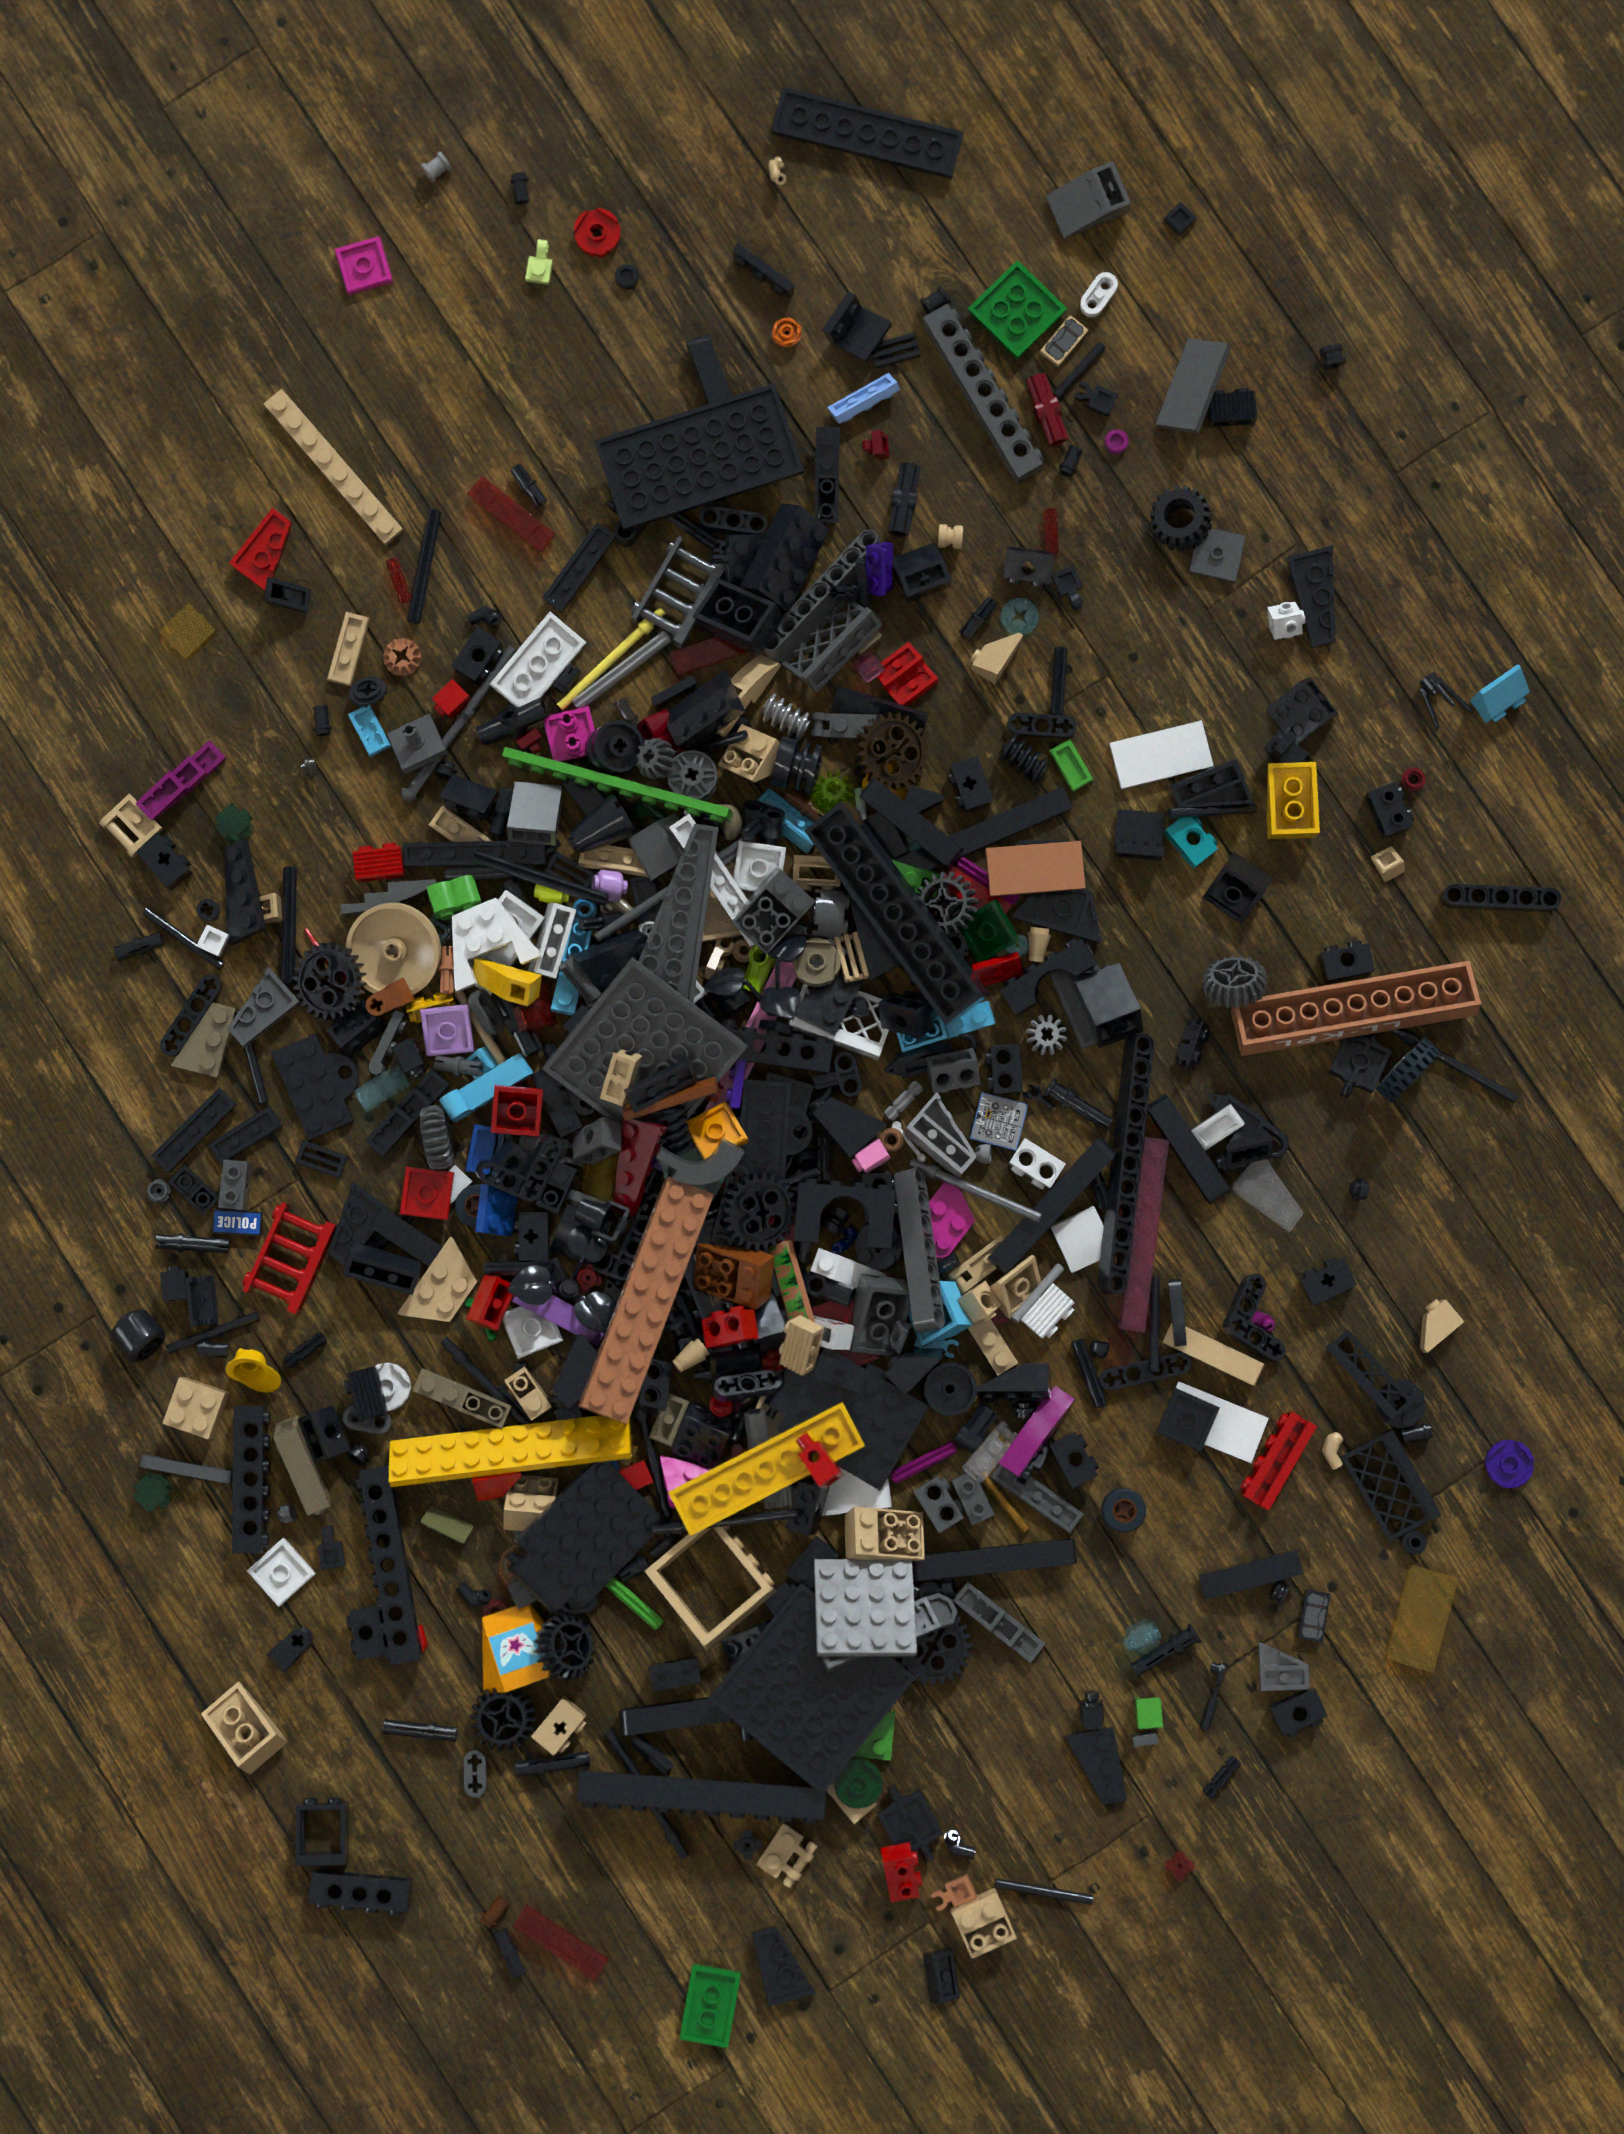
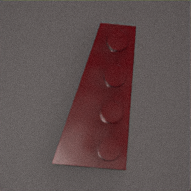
M623 1117L621 1151H619L613 1202L629 1208L630 1216H635L646 1189L644 1185L646 1178L651 1175L653 1169L651 1166L653 1157L661 1146L658 1144L660 1137L665 1134L667 1126L638 1118L626 1121ZM613 1209V1211L624 1214L621 1211Z

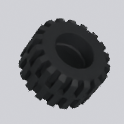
M1178 485L1174 486L1173 491H1170L1169 488L1164 490L1165 495L1159 494L1156 497L1158 502H1153V511H1150V518L1152 520L1150 522L1157 539L1159 538L1164 546L1167 544L1168 548L1172 550L1177 547L1178 551H1183L1184 547L1191 550L1193 549L1192 545L1195 543L1199 546L1202 544L1201 539H1206L1209 535L1207 531L1212 528V515L1205 497L1202 494L1200 495L1199 491L1195 488L1191 491L1190 487L1185 485L1183 489H1180ZM1178 509H1190L1195 513L1192 522L1184 528H1173L1168 525L1169 517Z

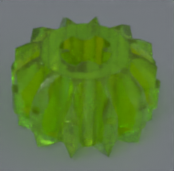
M827 771L828 779L820 775L818 779L822 784L816 783L814 786L815 789L820 790L814 793V798H821L818 801L819 806L827 802V811L831 809V805L836 806L841 801L848 802L845 798H853V794L848 792L853 789V784H845L849 780L847 775L839 779L840 771L836 772L835 777H832L831 771ZM834 786L835 789L840 791H837V795L833 796L831 792L827 793V790L830 791V787Z

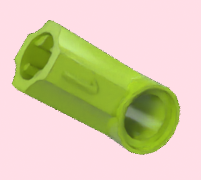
M754 946L749 952L750 963L744 979H747L757 992L762 994L770 969L775 966L776 958H771L767 954L765 960L761 962L760 958L764 952L758 946ZM743 984L744 989L750 990L746 985Z

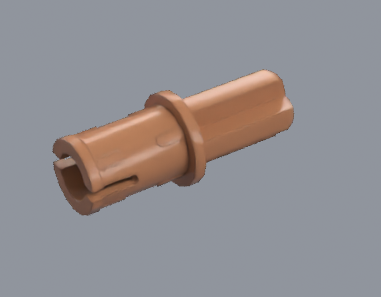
M447 946L441 947V967L438 968V971L441 972L440 992L446 995L454 993L453 946H449V955Z

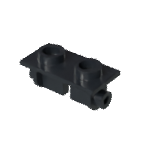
M1192 1018L1191 1022L1187 1023L1182 1038L1189 1040L1190 1043L1189 1045L1180 1043L1175 1059H1177L1176 1064L1184 1067L1186 1064L1193 1071L1196 1065L1200 1064L1202 1059L1201 1050L1204 1043L1210 1037V1026L1205 1021Z

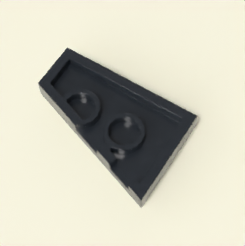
M1113 1726L1065 1735L1102 1804L1126 1801L1127 1796Z

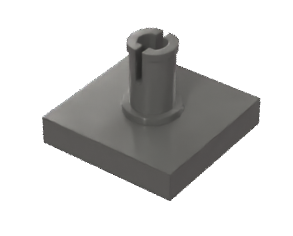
M430 713L387 733L404 774L448 755Z

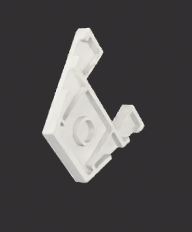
M497 898L452 916L454 988L457 992L478 984L470 960L505 945L513 943L522 965L543 957L539 949L534 946L530 938L521 930L514 918Z

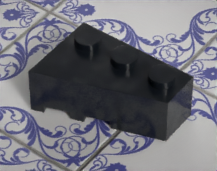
M1237 759L1226 761L1165 786L1174 808L1254 803Z

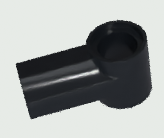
M980 1403L968 1422L964 1423L956 1433L953 1441L973 1454L983 1441L984 1434L993 1424L998 1414L983 1403Z

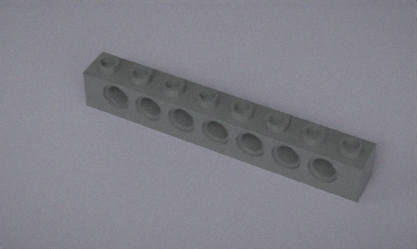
M946 304L923 317L922 325L1015 482L1019 483L1042 469L1043 456L1037 448L1034 450L1030 443L1032 439L1026 428H1021L1018 423L1020 418L1014 408L1010 409L1006 403L1008 398L1002 388L998 389L996 386L994 373L990 368L986 369L984 366V357L978 348L975 350L971 344L973 340L967 329L963 330L959 323L961 319L955 309L951 310L949 305ZM951 329L955 332V335L947 337L943 334V331ZM963 349L967 354L959 357L955 354V351ZM969 369H975L978 371L979 374L975 377H971L966 373V371ZM980 389H987L991 394L983 397L978 391ZM996 408L1001 410L1002 415L995 417L991 415L990 411ZM1009 428L1014 432V435L1006 437L1003 435L1002 430ZM1021 448L1026 452V455L1018 457L1014 454V450Z

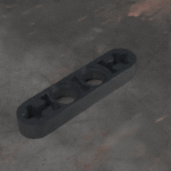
M207 974L199 981L160 1042V1049L165 1055L176 1057L212 1002L216 1001L223 989V983L219 977ZM215 979L214 984L217 987L215 990L210 989L206 994L211 997L208 1001L207 998L198 993L200 990L205 993L208 989V986L205 985L206 982H212ZM196 999H202L204 1002V1009L200 1012H194L192 1009V1003ZM183 1019H188L191 1022V1028L187 1032L179 1030V1023ZM174 1031L185 1037L183 1041L180 1038L176 1040V1050L171 1049L169 1052L167 1051L169 1049L166 1045L167 1042H173L177 1037L172 1035Z
M1173 1353L1159 1357V1362L1163 1365V1372L1159 1376L1149 1372L1150 1359L1105 1369L1100 1373L1098 1380L1103 1389L1116 1390L1185 1374L1191 1368V1359L1185 1353ZM1179 1356L1182 1360H1186L1187 1364L1183 1365V1370H1180L1179 1367L1170 1368L1172 1373L1168 1374V1366L1165 1359L1169 1358V1363L1177 1362V1357ZM1131 1367H1136L1140 1372V1376L1136 1381H1130L1126 1376L1127 1370ZM1122 1369V1378L1125 1384H1121L1120 1379L1113 1381V1386L1110 1387L1108 1383L1103 1382V1379L1107 1377L1106 1373L1110 1372L1111 1376L1120 1375L1118 1370Z

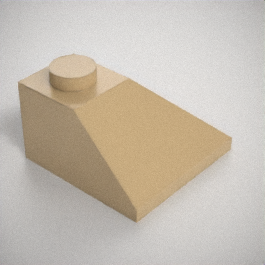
M1016 633L984 645L981 651L977 649L970 659L973 662L971 670L995 685L1020 647L1023 635Z

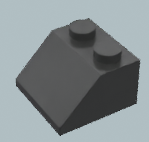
M676 813L654 822L628 839L650 881L675 871L684 850L669 828L680 820Z

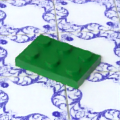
M693 1963L679 2039L728 2048L741 1972Z

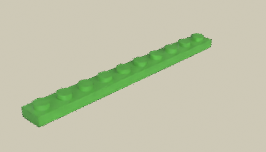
M507 747L503 751L502 756L509 761L508 765L516 768H522V765L531 767L530 771L538 774H544V771L553 773L552 777L566 781L568 777L575 779L574 782L582 786L588 787L590 783L597 785V789L610 793L611 790L619 791L620 796L629 799L637 796L642 798L641 801L651 805H655L656 802L663 803L665 808L673 811H678V808L685 809L687 814L695 817H700L701 814L710 816L709 820L717 823H723L724 820L731 822L733 812L728 807Z

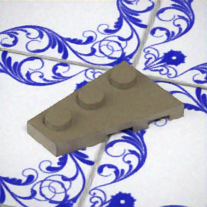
M212 1002L171 1066L219 1078L230 1038L227 1028L235 1018L237 1009Z

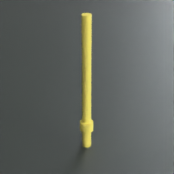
M660 607L654 612L660 617L666 615ZM646 619L637 624L638 628L557 703V706L562 711L567 708L576 696L586 690L644 634L648 635L654 629L653 626L655 624Z

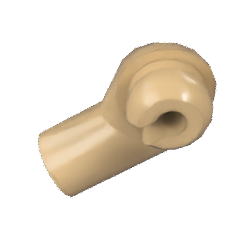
M776 157L774 160L771 159L768 163L771 180L778 185H783L786 182V176L779 170L783 169L785 164L780 157Z
M1337 1432L1329 1434L1325 1438L1322 1453L1332 1470L1343 1465L1337 1455L1343 1438Z

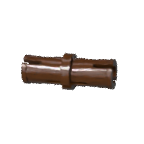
M793 787L784 797V800L797 808L802 816L806 815L814 822L826 814V812L814 804V800H808L798 791H795Z

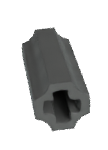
M762 1408L745 1411L744 1418L748 1450L769 1440L766 1410Z

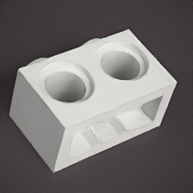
M1024 1138L1008 1164L1012 1166L1011 1171L1021 1177L1024 1174L1033 1179L1031 1183L1043 1190L1045 1187L1047 1189L1052 1187L1066 1163ZM1021 1153L1031 1155L1032 1163L1029 1166H1024L1019 1162ZM1046 1165L1052 1169V1176L1049 1179H1044L1040 1176L1039 1170L1041 1166Z

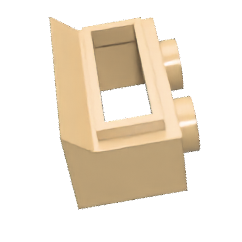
M794 855L793 881L805 892H811L812 888L840 890L841 881L836 874L835 880L799 878V867L832 869L823 856Z

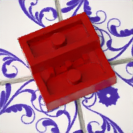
M907 642L871 669L894 702L904 706L910 705L939 683L937 676L926 665L923 657L910 642Z

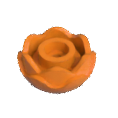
M792 318L778 320L773 326V339L780 346H794L800 340L801 326Z

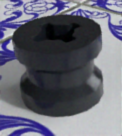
M1341 343L1331 344L1319 350L1320 356L1324 359V370L1336 369L1346 364V357L1342 356L1341 352L1343 349Z

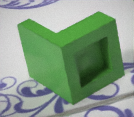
M1134 1697L1137 1728L1163 1727L1161 1699L1159 1697Z

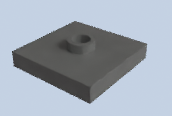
M1211 528V530L1207 531L1208 537L1201 539L1202 544L1198 546L1195 543L1188 573L1235 583L1245 536Z

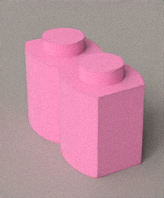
M879 1138L859 1149L853 1155L854 1158L851 1162L858 1173L863 1171L864 1174H867L889 1161L890 1156Z

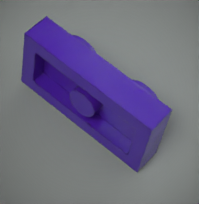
M737 1059L736 1065L730 1067L729 1079H734L732 1089H727L726 1102L730 1103V1109H740L746 1066L745 1060Z

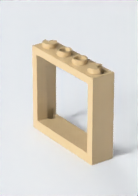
M729 1526L715 1527L714 1529L761 1586V1589L711 1632H707L660 1572L711 1528L703 1529L691 1536L688 1534L645 1570V1573L698 1640L708 1649L776 1593L772 1587L775 1583L766 1572L762 1575L757 1568L760 1565L751 1553L748 1556L742 1550L745 1545L736 1535L732 1537L728 1533Z

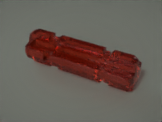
M1048 508L1044 510V520H1046L1044 523L1045 542H1047L1045 547L1046 551L1054 552V555L1059 552V543H1057L1058 524L1055 521L1057 520V510L1055 508Z
M398 558L387 560L386 564L395 591L398 592L396 594L400 604H406L411 601V595L409 590H407L408 586L403 571L400 569V562Z

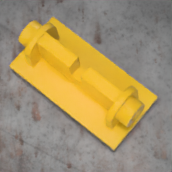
M437 992L433 997L426 999L424 997H417L410 1003H407L406 1011H412V1013H408L410 1022H415L416 1024L422 1022L420 1010L423 1008L456 1005L455 1001L450 1002L453 1001L454 994L446 995Z

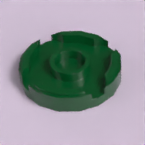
M856 1758L850 1760L835 1778L834 1787L837 1797L843 1804L850 1808L860 1809L869 1807L878 1800L882 1793L883 1781L881 1772L875 1764L866 1759Z

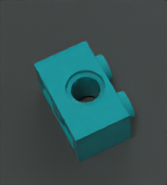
M1197 817L1179 818L1163 834L1194 870L1218 850L1216 846L1217 841L1210 833L1206 834L1201 828L1202 823ZM1187 835H1196L1198 844H1189L1186 839Z

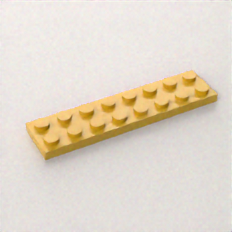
M841 1402L668 1491L689 1535L691 1536L810 1475V1472L798 1456L802 1450L795 1441L802 1434L807 1432L814 1442L820 1441L834 1461L864 1447L865 1444L844 1403ZM818 1453L812 1456L814 1462H817L820 1458Z

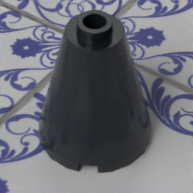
M614 794L607 796L569 832L571 837L567 840L574 851L579 849L581 853L631 838L637 834L622 806H618L616 802L618 800Z

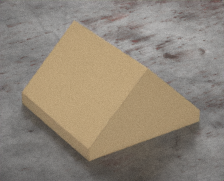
M1030 1255L990 1286L1002 1304L999 1307L1000 1310L1009 1319L1041 1282L1035 1256Z

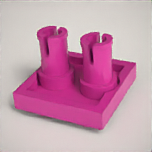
M589 706L550 715L543 720L553 760L568 762L586 757L585 743L589 734L595 730Z

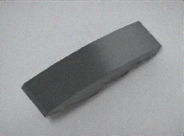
M436 879L388 882V892L364 893L365 903L341 904V914L344 917L358 916L379 904H405L427 894V887L438 882Z
M969 1582L964 1585L953 1600V1602L1030 1663L1034 1661L1046 1645V1643Z

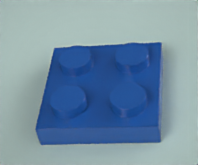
M481 1184L475 1232L513 1237L518 1198L491 1185Z

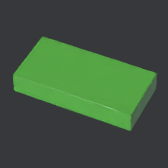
M1070 739L1049 750L1051 757L1072 793L1094 780Z

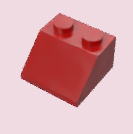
M494 1085L491 1133L539 1137L543 1089Z

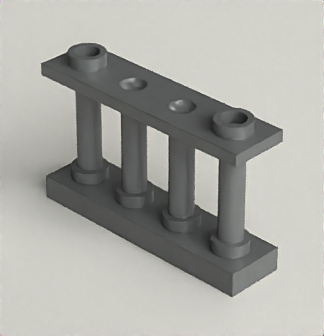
M678 536L675 542H670L666 550V554H668L641 602L637 601L634 604L631 614L633 615L632 621L636 625L641 617L672 633L674 646L682 650L697 625L693 617L694 613L717 578L723 580L725 570L723 564L711 565L682 549L684 545L683 538ZM679 557L706 572L709 577L706 584L699 585L670 569L675 558ZM664 577L696 593L695 596L698 598L694 605H687L658 589ZM655 597L684 613L686 618L683 624L675 625L648 610L647 607L652 598Z

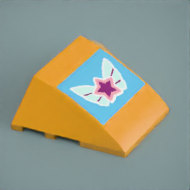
M531 1604L521 1609L513 1606L482 1617L483 1694L485 1689H488L490 1694H492V1689L495 1687L497 1693H504L548 1678V1671L542 1670L543 1663L537 1662L540 1658L539 1654L534 1653L538 1649V1645L534 1641L539 1639L536 1632L541 1629L540 1625L545 1621ZM561 1659V1661L564 1664L570 1665L568 1662H565L563 1659Z

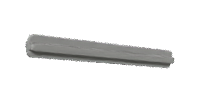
M665 631L659 633L572 700L574 706L579 709L589 705L671 642L669 635Z

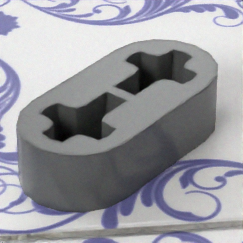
M480 1749L470 1750L464 1757V1789L471 1797H479L487 1789V1758ZM473 1754H477V1758L482 1759V1762L477 1765V1771H474L473 1763H469V1759L473 1757ZM474 1775H477V1782L482 1784L478 1792H474V1788L469 1787V1784L474 1781Z

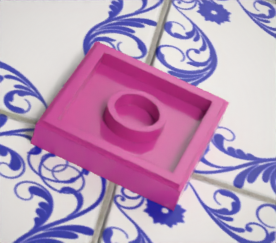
M380 236L335 249L348 295L393 283Z

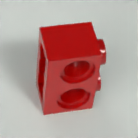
M744 1306L729 1308V1313L716 1311L710 1313L711 1317L701 1319L706 1348H722L759 1339L754 1310H744Z

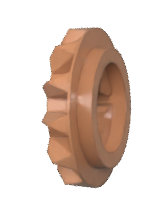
M406 638L393 639L389 645H386L383 654L384 664L395 675H409L416 671L420 665V649L413 641ZM395 651L400 653L407 651L406 657L410 662L401 660L397 663L398 657Z

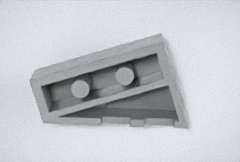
M936 1092L905 1128L903 1134L951 1175L959 1178L977 1156L962 1131L958 1129L953 1121L952 1115L940 1100L941 1097Z

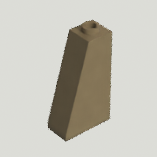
M297 1415L277 1423L273 1439L307 1516L313 1513L314 1515H319L328 1510L331 1504V1497L318 1463L314 1464L297 1420L300 1417Z

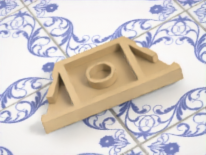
M450 1236L416 1285L413 1295H409L398 1311L399 1315L451 1322L478 1281L453 1237Z

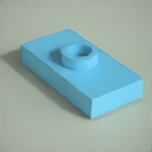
M370 705L367 708L363 706L348 714L370 758L392 747Z

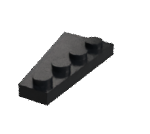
M1333 545L1286 558L1300 610H1303L1305 615L1304 625L1311 649L1329 645L1336 641Z

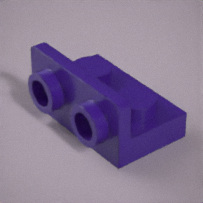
M883 542L866 546V573L869 594L885 596L887 591L893 590V543Z

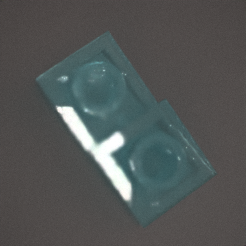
M396 1065L356 1089L354 1094L367 1112L386 1102L393 1095L407 1089L410 1084L399 1066Z

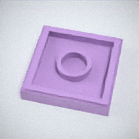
M469 1004L429 1007L420 1010L426 1057L474 1052Z

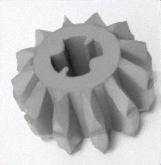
M1040 1015L1038 1017L1039 1024L1032 1020L1030 1024L1034 1029L1026 1030L1027 1034L1034 1035V1037L1026 1040L1027 1043H1036L1032 1047V1051H1036L1038 1047H1041L1040 1055L1045 1054L1046 1048H1048L1050 1055H1053L1055 1053L1053 1046L1061 1050L1063 1046L1058 1041L1064 1042L1067 1037L1059 1035L1066 1031V1027L1058 1029L1057 1026L1061 1023V1020L1058 1019L1054 1024L1051 1023L1052 1015L1048 1016L1047 1022ZM1041 1031H1051L1050 1038L1052 1040L1049 1041L1047 1038L1044 1041L1041 1038L1043 1035Z

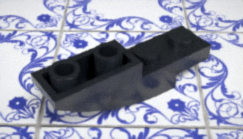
M816 427L815 518L821 523H838L840 427Z

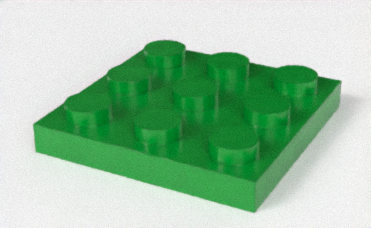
M1017 260L968 308L967 312L1018 360L1067 312V307Z

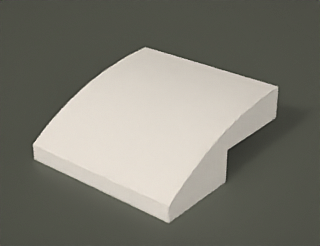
M1094 1206L1050 1226L1071 1273L1100 1260L1104 1226Z

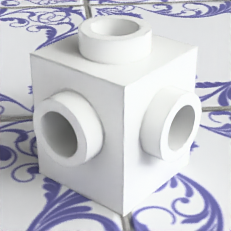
M1284 602L1280 605L1267 607L1268 625L1275 640L1291 638L1302 634V624H1305V615L1303 610H1299L1296 602Z

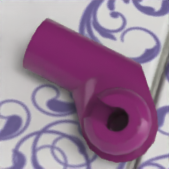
M1259 1311L1255 1312L1252 1323L1265 1331H1272L1275 1328L1273 1317Z

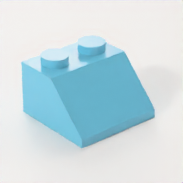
M1517 664L1491 682L1470 700L1485 723L1492 719L1494 722L1499 721L1507 715L1506 709L1511 706L1516 709L1526 702L1524 697L1530 691L1520 665Z
M940 1281L945 1324L941 1329L921 1334L915 1330L921 1346H927L953 1337L974 1325L958 1302L961 1294L955 1281ZM910 1305L909 1312H908V1316H909V1318H910V1320H911V1323H912V1325H913L912 1313H911V1305Z

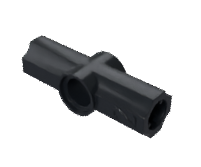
M901 463L899 469L898 483L894 489L891 508L893 510L888 532L894 536L908 537L910 532L912 513L915 512L918 496L917 486L921 466L915 463Z
M538 698L518 708L515 706L504 708L497 718L477 726L476 731L482 744L488 746L507 736L516 738L523 735L527 727L548 718L549 712L544 701Z
M492 993L504 1016L502 1018L510 1034L514 1035L524 1057L532 1056L544 1049L532 1027L533 1023L524 1006L506 1001Z
M800 1269L807 1294L849 1308L855 1295V1287ZM816 1280H822L823 1288L820 1292H814L813 1283Z

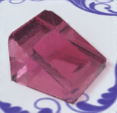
M867 653L851 666L865 683H869L884 672V667L878 658L871 653Z

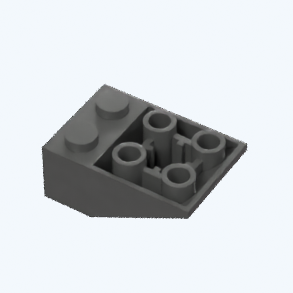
M1113 161L1089 170L1046 195L1063 239L1128 214L1131 205Z
M776 867L759 885L733 919L732 923L767 955L816 901L780 868Z

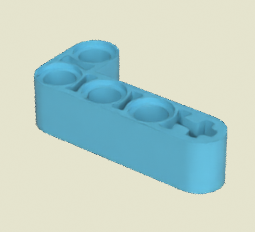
M519 1053L460 1090L455 1089L439 1099V1102L451 1121L455 1123L491 1102L494 1097V1085L515 1087L533 1075L534 1072L522 1053Z

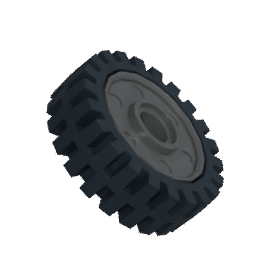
M1425 1037L1422 1038L1390 1070L1375 1089L1387 1101L1392 1103L1424 1072L1440 1051Z

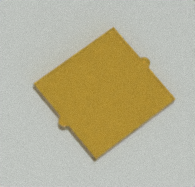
M188 603L159 632L170 642V647L176 648L187 660L216 630L205 620L203 614L200 615Z

